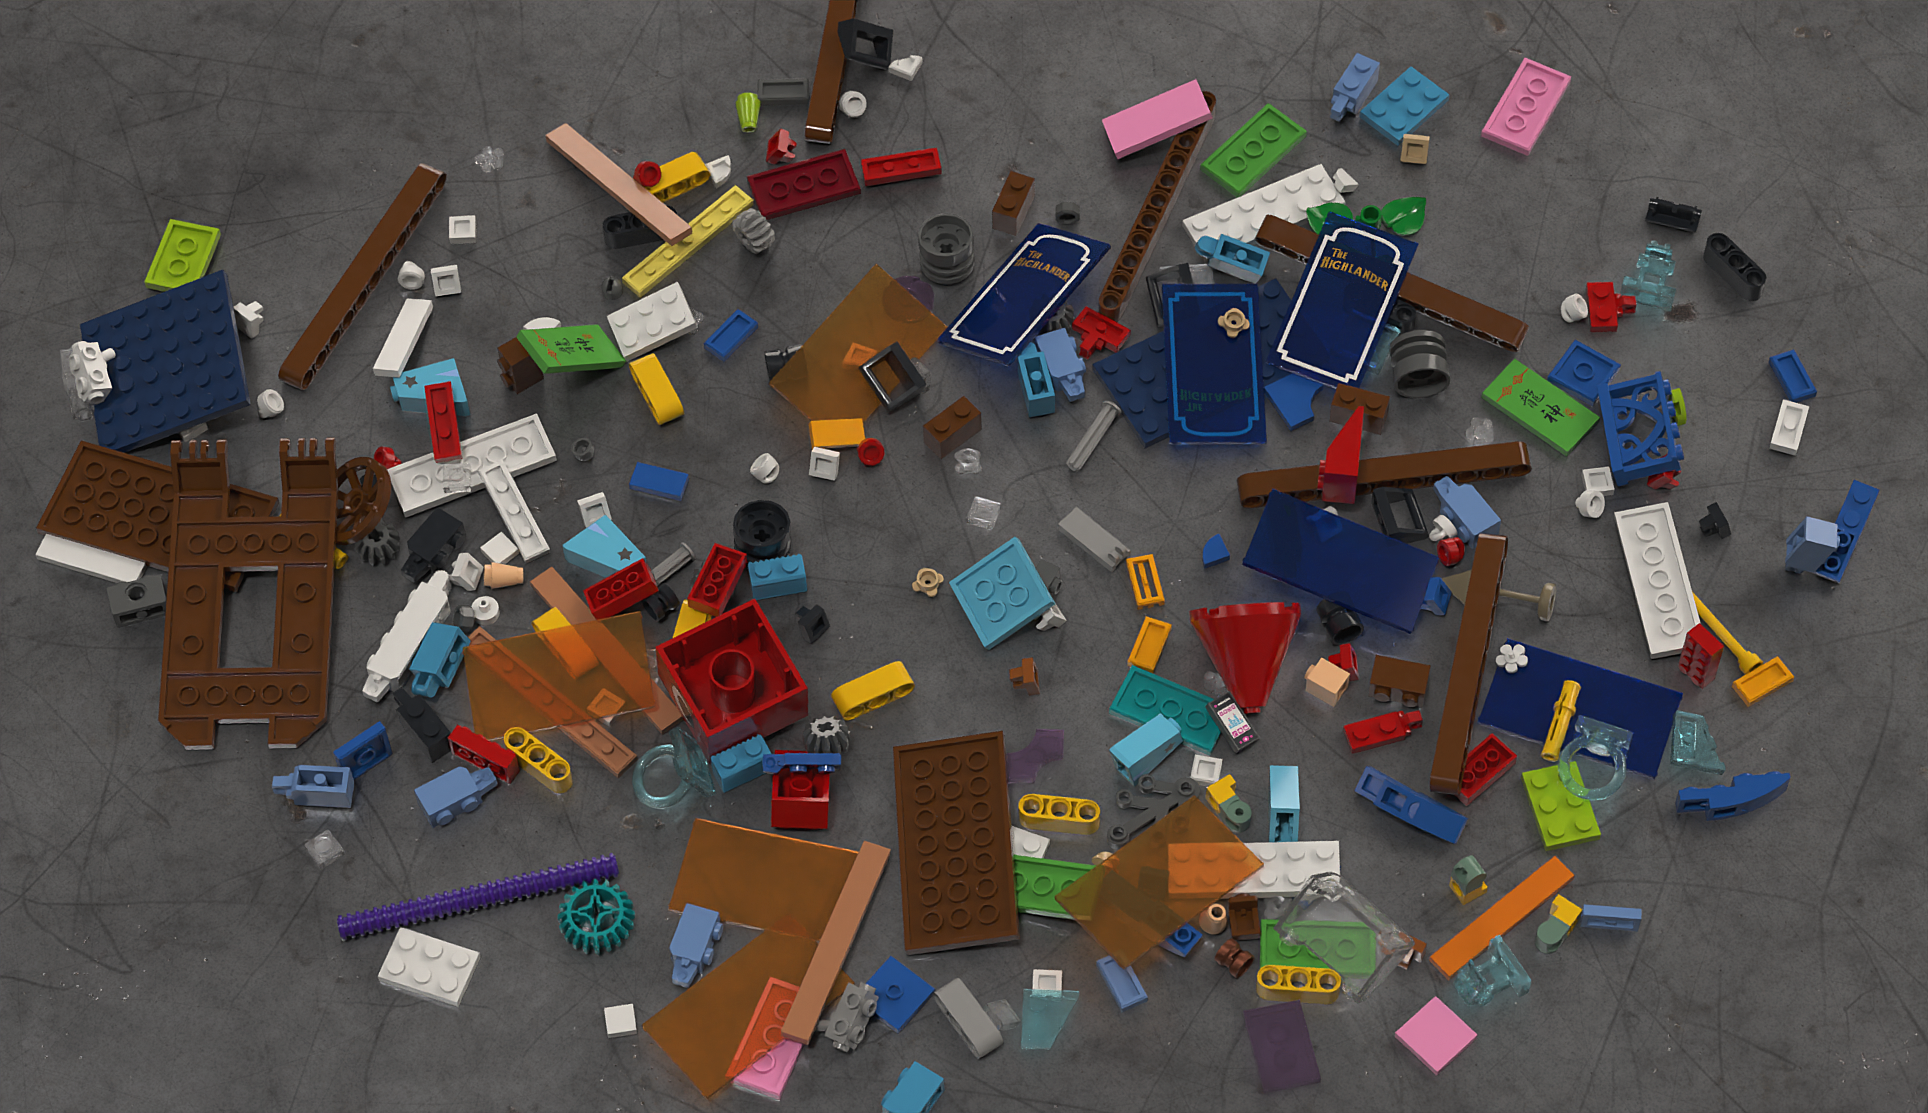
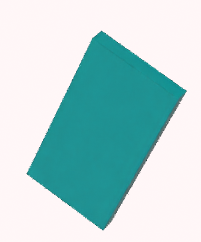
M1134 665L1131 666L1109 708V714L1139 727L1160 713L1167 720L1171 717L1182 729L1180 733L1183 742L1180 744L1208 756H1211L1222 734L1205 708L1209 702L1215 699Z

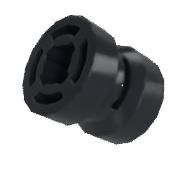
M662 584L658 587V592L641 600L643 607L655 621L662 619L668 610H674L680 605L676 594L667 584Z

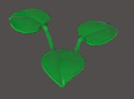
M1405 197L1387 203L1382 210L1377 206L1367 205L1361 210L1360 216H1356L1353 223L1351 210L1346 205L1336 202L1308 207L1306 214L1313 232L1323 237L1325 235L1332 237L1334 231L1339 228L1354 229L1358 224H1360L1362 231L1375 235L1379 231L1381 223L1387 229L1392 227V230L1397 235L1410 236L1417 233L1423 226L1426 198ZM1347 231L1339 232L1335 242L1344 240ZM1370 238L1371 257L1397 267V264L1393 263L1394 260L1390 256L1376 257V240Z

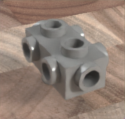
M848 982L836 1011L832 1012L830 1019L819 1020L815 1031H826L824 1036L834 1040L832 1046L848 1053L849 1048L855 1050L857 1044L864 1037L865 1027L869 1018L876 1011L879 996L874 994L876 988L860 982L859 986Z

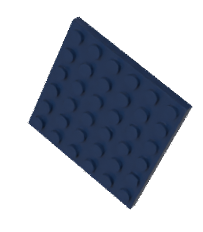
M224 270L217 271L80 324L82 341L87 343L98 342L101 352L112 348L115 352V358L106 362L112 389L103 402L92 404L99 446L125 453L251 405L228 275Z

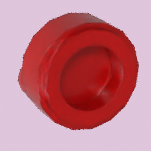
M640 162L635 168L633 179L642 186L653 187L661 179V168L655 162Z
M875 438L862 440L857 448L860 461L868 466L879 464L885 455L882 443Z
M381 446L375 451L373 459L383 464L386 469L402 464V461L395 456L393 449L390 447Z
M1447 538L1438 542L1437 553L1442 564L1451 566L1463 559L1465 546L1460 538Z

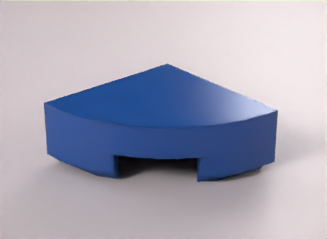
M1220 534L1210 538L1204 546L1202 557L1204 569L1230 560V554Z

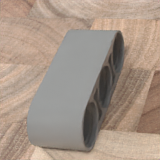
M956 978L933 992L937 1005L975 1057L980 1059L1004 1043L996 1026L961 979Z

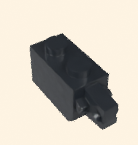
M437 507L407 541L410 556L401 568L402 576L415 583L427 572L433 575L438 568L444 567L450 554L455 549L460 548L465 541L466 533L463 522Z
M402 687L393 692L394 700L399 706L395 710L401 725L430 762L434 763L449 753L451 748L448 737L451 732L419 694L411 698Z

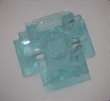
M1653 240L1651 244L1647 243L1645 253L1640 252L1636 268L1641 269L1639 277L1635 279L1624 276L1620 292L1621 296H1635L1636 303L1671 312L1676 289L1664 286L1667 275H1673L1676 261L1671 260L1673 249H1670L1671 245H1658V242ZM1645 274L1660 277L1659 284L1644 281Z
M1500 935L1492 938L1489 942L1487 952L1491 959L1477 967L1474 966L1475 963L1470 959L1457 972L1458 977L1453 982V985L1468 1007L1479 1004V1006L1486 1005L1494 998V995L1510 986L1518 997L1529 992L1532 980ZM1488 973L1495 981L1491 985H1487L1486 979L1483 978Z

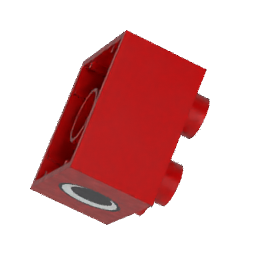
M755 598L655 647L658 675L709 764H711L712 755L721 754L727 748L731 749L732 746L736 747L737 744H742V741L746 742L747 739L751 740L752 737H757V734L764 738L808 716V687Z

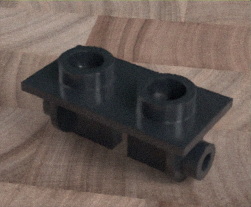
M1656 196V199L1650 198L1645 221L1696 233L1702 210L1697 209V206L1692 207L1680 203L1676 205L1674 202L1659 199Z

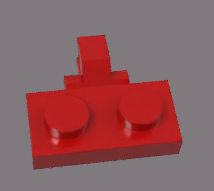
M1587 282L1586 294L1590 332H1617V317H1622L1623 314H1635L1636 297L1621 296L1619 293L1614 294L1613 282Z
M1087 306L1072 323V330L1082 334L1081 340L1083 342L1079 346V355L1087 360L1095 353L1096 348L1101 351L1106 347L1117 353L1131 336L1130 329Z

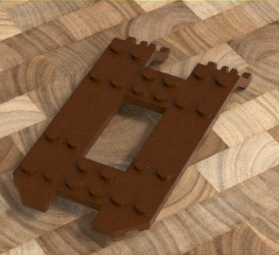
M327 437L325 439L326 456H317V438H310L309 456H306V438H299V456L290 457L291 440L289 438H280L279 456L282 481L281 516L229 517L230 483L227 439H218L216 441L217 458H208L210 451L208 440H201V458H197L198 442L197 440L189 441L190 458L182 459V441L172 440L170 456L174 500L158 721L186 750L214 749L215 725L222 723H269V748H298L327 720L339 491L336 438ZM278 571L272 667L219 668L225 572Z

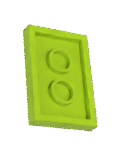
M170 219L144 281L146 288L165 292L204 277L220 239V229Z
M1576 761L1527 771L1521 774V780L1545 851L1600 840L1601 833Z

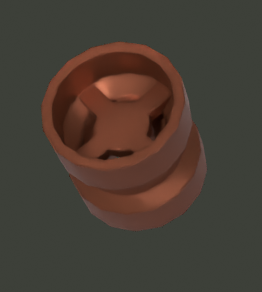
M1233 938L1226 941L1214 957V960L1221 966H1227L1229 973L1235 978H1240L1250 968L1255 959V956L1249 951H1243L1240 948V944Z

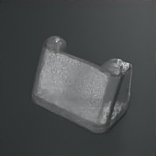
M1330 871L1311 875L1273 928L1280 934L1279 938L1289 946L1305 945L1329 968L1336 971L1344 980L1341 983L1343 995L1355 1003L1364 1002L1415 945V941L1409 934L1346 879Z

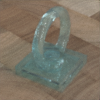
M1579 715L1575 725L1573 741L1564 748L1559 758L1558 771L1564 786L1572 794L1585 800H1601L1614 794L1625 780L1627 771L1625 759L1628 757L1634 732ZM1586 747L1587 750L1594 754L1612 756L1615 763V773L1612 780L1606 786L1598 789H1588L1575 782L1570 773V761L1578 750Z
M679 727L669 731L672 744H662L648 750L638 760L633 771L632 786L635 795L643 804L652 808H666L676 804L687 794L691 786L706 798L716 794L705 755L697 741ZM660 756H674L673 764L675 770L682 779L679 786L667 796L654 797L645 790L643 784L644 773L648 765Z

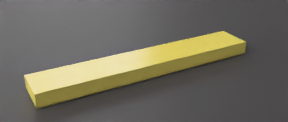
M736 185L733 186L688 223L692 227L693 234L673 246L667 242L662 244L624 275L622 283L641 298L728 227L739 214L750 209L754 205L753 199Z

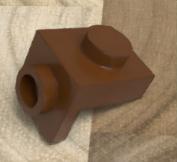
M1242 893L1229 898L1228 915L1231 938L1234 940L1260 939L1257 895L1250 896L1249 894Z

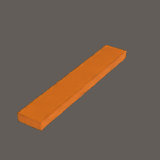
M1556 856L1552 857L1432 954L1429 961L1449 981L1574 880L1575 875Z

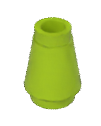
M742 93L738 95L735 102L741 130L745 133H752L757 130L761 102L754 93Z

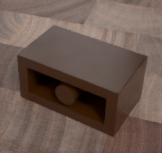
M1010 171L992 210V229L1017 236L1035 197V178Z
M517 337L497 348L499 354L497 363L502 370L500 374L501 380L507 388L512 387L516 394L523 392L544 379L542 370Z
M1338 383L1331 403L1329 422L1345 425L1357 407L1364 406L1362 430L1381 435L1388 415L1390 396Z
M965 396L961 397L923 425L924 443L940 459H943L982 430L981 412Z
M1376 655L1368 697H1373L1382 702L1393 701L1402 703L1407 707H1423L1431 665Z

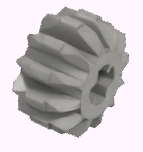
M753 208L745 210L732 221L733 231L737 234V238L752 253L758 254L763 252L775 241L774 231L770 227L771 224L767 222L766 217H763L759 211Z

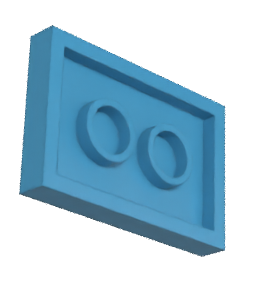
M1410 66L1360 111V118L1399 146L1403 142L1404 134H1412L1449 101L1450 94Z

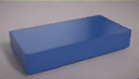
M737 309L704 342V349L725 362L759 328L758 322Z
M1794 349L1769 358V364L1789 401L1797 403L1816 396L1817 390Z
M637 462L629 488L681 501L689 481V474Z

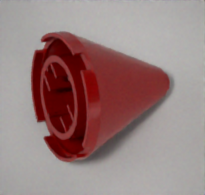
M1284 602L1218 606L1219 608L1210 609L1209 613H1207V608L1189 611L1190 623L1227 690L1231 692L1240 708L1244 709V714L1261 713L1260 707H1266L1301 617L1300 603L1293 602L1292 606L1285 607Z

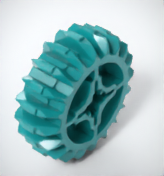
M594 879L593 885L588 886L583 881L582 889L579 890L573 886V895L565 894V903H560L559 910L561 913L558 914L557 918L560 923V932L565 934L564 937L567 943L572 942L573 948L577 950L583 946V952L586 954L591 948H594L595 954L598 955L600 948H605L610 953V945L614 944L620 948V938L628 940L629 932L627 930H633L634 928L632 920L635 918V911L632 910L634 906L632 900L628 899V893L626 891L620 892V886L615 884L610 888V883L607 879L602 885H599L598 880ZM601 901L608 902L614 905L616 908H612V906H605L601 903ZM596 909H598L599 914L597 918V924L595 925L594 919L596 916ZM576 925H581V928H589L592 930V933L583 931Z

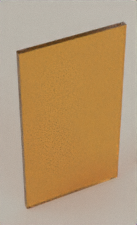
M875 264L768 384L810 421L862 418L864 423L881 402L858 368L897 341L913 365H915L946 330L947 326L878 264ZM886 360L871 368L888 394L900 382Z
M640 611L463 647L462 653L465 661L474 731L477 735H483L488 741L504 738L506 731L514 727H520L531 733L655 708L656 701L653 695Z
M1194 795L1055 895V900L1120 967L1126 969L1260 870L1264 863Z
M695 818L672 899L669 903V911L683 913L686 903L719 912L720 922L820 942L859 852Z
M788 913L644 1022L642 1028L702 1093V1096L708 1100L787 1039L781 1036L782 1027L819 944ZM842 969L839 972L824 1009L843 995L848 982L855 985L853 979Z

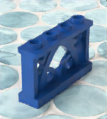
M1657 371L1654 375L1608 385V383L1597 385L1611 467L1617 485H1626L1630 480L1672 470L1681 471L1680 461L1685 459L1681 444L1677 445L1676 439L1680 438V432L1677 422H1672V417L1676 416L1673 400L1668 401V395H1672L1669 379L1664 380L1661 371ZM1651 390L1657 392V397L1654 400H1649L1648 397L1650 395L1647 393L1643 396L1642 402L1638 401L1639 395L1643 392ZM1632 395V398H1631V399H1623V398H1622V397H1626V396ZM1662 406L1663 414L1656 408ZM1627 411H1630L1629 416L1625 420L1618 419L1619 415L1625 414L1627 416ZM1636 413L1645 415L1656 422L1653 431L1642 443L1634 435L1619 434V431L1626 429L1633 423ZM1665 431L1667 432L1668 439L1662 438ZM1628 442H1632L1637 446L1634 449L1631 444L1630 448H1623L1624 445ZM1661 447L1668 449L1666 457L1652 459L1647 455L1651 451L1654 455L1661 456L1658 449ZM1641 458H1643V460L1645 461V462L1633 464V463L1637 462L1638 460H1640Z

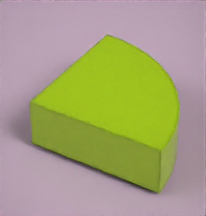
M1680 388L1673 389L1668 401L1673 400L1676 416L1672 418L1679 426L1686 424V407Z

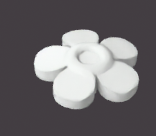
M1519 644L1515 645L1513 650L1510 645H1503L1500 648L1502 655L1496 658L1497 665L1505 667L1508 673H1515L1518 669L1517 665L1525 667L1528 663V658L1524 655L1525 648Z

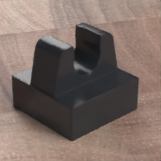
M1715 502L1707 506L1709 515L1699 520L1700 529L1704 536L1708 537L1716 533L1719 534L1721 539L1730 536L1729 523L1718 503Z
M817 604L811 610L802 606L795 613L800 618L798 625L803 638L811 644L830 627L825 610Z

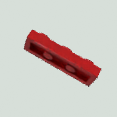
M937 147L861 159L865 186L942 174Z
M451 381L425 385L435 462L441 463L463 459Z

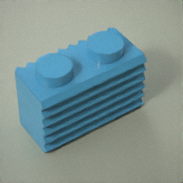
M799 553L797 556L793 554L791 557L788 555L786 558L782 556L781 558L777 557L775 560L771 558L770 561L766 559L765 561L760 560L759 562H749L748 564L753 599L758 600L807 591L803 558Z
M757 734V737H752L751 740L747 739L746 742L742 741V744H737L736 747L727 748L721 754L712 755L713 775L723 792L765 774L763 773V754H771L761 735Z

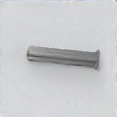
M1110 401L1102 403V410L1066 462L1067 467L1071 468L1072 471L1076 472L1082 468L1114 418L1121 415V409L1116 404Z
M684 542L680 544L679 549L651 570L657 586L687 562L696 560L693 551Z

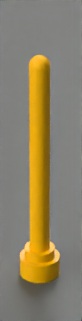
M1693 593L1698 615L1738 658L1739 669L1746 675L1763 665V661L1756 653L1752 654L1750 651L1746 652Z

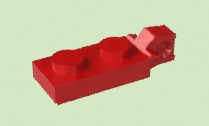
M1419 710L1406 714L1403 711H1395L1344 725L1343 732L1351 753L1355 754L1405 740L1406 736L1411 735V730L1422 728L1423 719Z

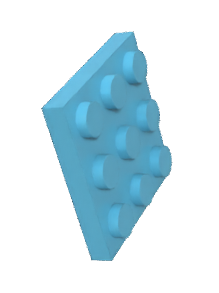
M1013 537L949 582L983 646L988 650L1055 605L1048 589L1017 537Z

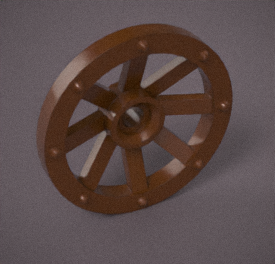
M370 457L351 459L337 469L338 489L348 478L352 490L348 494L340 490L338 491V499L344 503L343 508L337 510V519L346 518L337 526L336 544L350 545L366 537L377 526L387 509L391 495L390 475L383 464ZM366 469L363 487H361L356 472ZM375 473L377 477V482L372 488L373 477ZM354 523L353 529L345 532Z

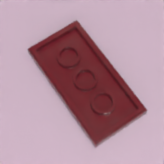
M846 149L747 176V182L757 209L763 217H766V220L861 194V188Z

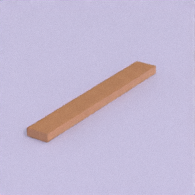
M567 123L545 135L546 141L671 246L693 234L692 227L642 185L638 184L637 181Z
M550 567L530 581L531 587L551 609L556 607L593 651L603 669L662 735L684 720L674 703L603 623H598L588 606L553 567Z
M480 626L468 636L471 642L466 653L618 779L638 760L635 753Z
M867 841L863 842L782 1027L781 1036L806 1045L809 1044L889 859L891 849Z

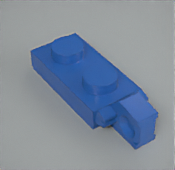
M840 753L763 754V773L777 775L783 769H790V773H806L807 769H818V773L828 774L835 773V769H840L841 767Z

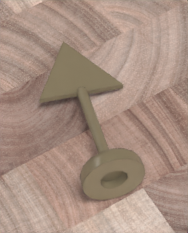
M1472 570L1441 578L1451 590L1452 595L1464 605ZM1546 583L1542 588L1540 597L1500 589L1499 596L1538 603L1539 619L1548 622L1555 604L1556 584Z

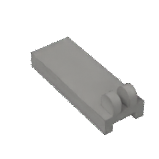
M1077 507L1058 523L1059 531L1110 572H1113L1124 558L1127 559L1130 556L1129 548Z

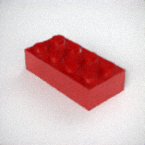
M715 543L687 598L688 607L716 617L721 615L747 564L746 553Z
M643 558L583 590L591 613L598 623L659 591L651 569Z
M1698 623L1686 634L1678 664L1680 671L1687 674L1695 685L1702 689L1715 680L1724 645Z
M457 724L448 737L453 755L480 769L489 767L495 777L508 784L512 783L520 771L516 754L512 750L502 748L497 742L488 741L483 735L473 733L466 726L462 727Z
M1491 733L1468 753L1460 794L1453 795L1465 806H1468L1516 764L1517 755Z

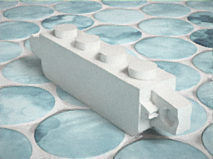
M438 570L428 583L421 582L417 590L414 589L410 593L407 606L397 614L393 628L389 633H385L379 650L376 654L371 655L367 662L366 668L369 677L362 690L364 697L379 702L388 690L395 692L405 686L412 674L409 668L413 658L416 656L431 623L443 624L451 612L447 596L452 588L449 574L445 570Z

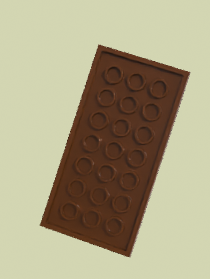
M81 440L36 530L38 534L44 536L49 534L144 562L146 566L168 572L174 500L172 467ZM230 484L229 517L274 516L279 505L278 497ZM247 571L225 572L224 589L237 592Z
M1003 730L894 746L893 756L906 954L912 955L1019 940L1006 745Z

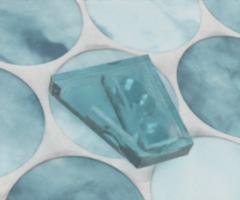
M1676 710L1673 715L1670 765L1722 775L1726 770L1724 762L1720 763L1715 751L1717 745L1714 738L1709 734V727L1704 716Z
M1024 989L1021 1048L1051 1049L1073 1006L1079 999V991Z

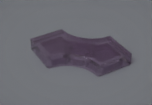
M1036 729L1034 739L1026 748L1018 752L1007 753L1008 783H1035L1037 773L1044 765L1052 761L1062 760L1064 730Z

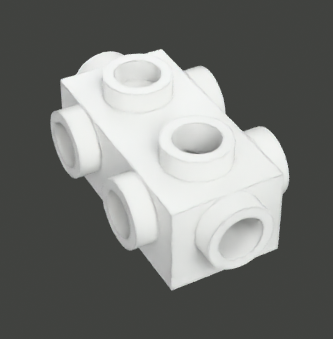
M77 342L72 345L73 352L69 356V366L71 373L76 378L78 395L83 400V403H101L112 389L106 362L115 358V352L112 348L101 352L98 342Z

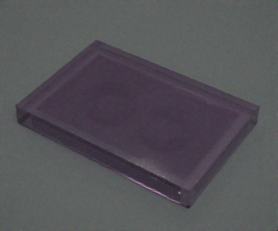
M1300 1000L1243 1011L1264 1094L1321 1082L1320 1072Z

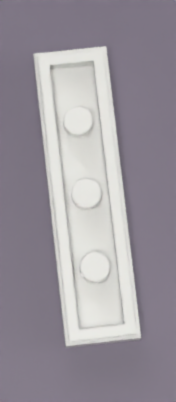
M406 299L373 367L375 376L400 378L433 309L431 300Z
M503 459L478 470V474L514 543L519 549L525 564L550 553V548Z
M49 534L45 535L35 554L37 560L115 583L141 579L147 568L144 562Z

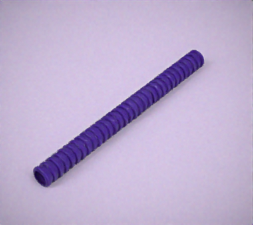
M609 853L608 857L600 855L599 859H596V857H592L590 861L583 859L582 863L574 861L573 865L566 863L564 867H561V865H557L555 869L548 867L547 871L539 869L538 873L531 871L529 875H526V873H522L520 877L513 875L512 879L504 877L505 880L503 881L496 879L494 883H491V881H487L485 885L478 883L477 887L470 885L468 889L461 887L459 891H456V889H452L450 893L443 891L442 895L434 893L435 896L433 897L426 895L424 899H421V897H417L415 901L408 899L407 903L399 901L398 905L391 903L389 907H386V905H382L380 909L373 907L372 911L364 909L363 913L355 911L354 915H351V913H347L345 917L338 915L337 924L340 937L343 940H347L348 936L356 938V934L364 936L365 932L373 934L374 930H378V932H382L383 928L391 930V926L399 928L400 924L408 926L409 922L417 924V920L426 922V918L435 920V916L443 918L444 914L452 916V912L461 914V910L469 912L470 908L478 910L479 906L487 908V904L496 906V902H501V904H504L505 900L513 902V898L522 900V896L531 898V894L539 896L540 892L548 894V890L557 892V888L565 890L566 886L571 888L575 884L582 886L583 881L592 884L594 879L600 882L601 878L609 880V876L618 878L619 871L616 858L613 853Z

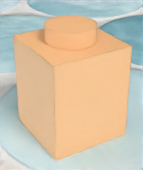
M1321 657L1316 666L1312 664L1305 674L1304 679L1307 680L1305 691L1334 707L1348 688L1350 673Z

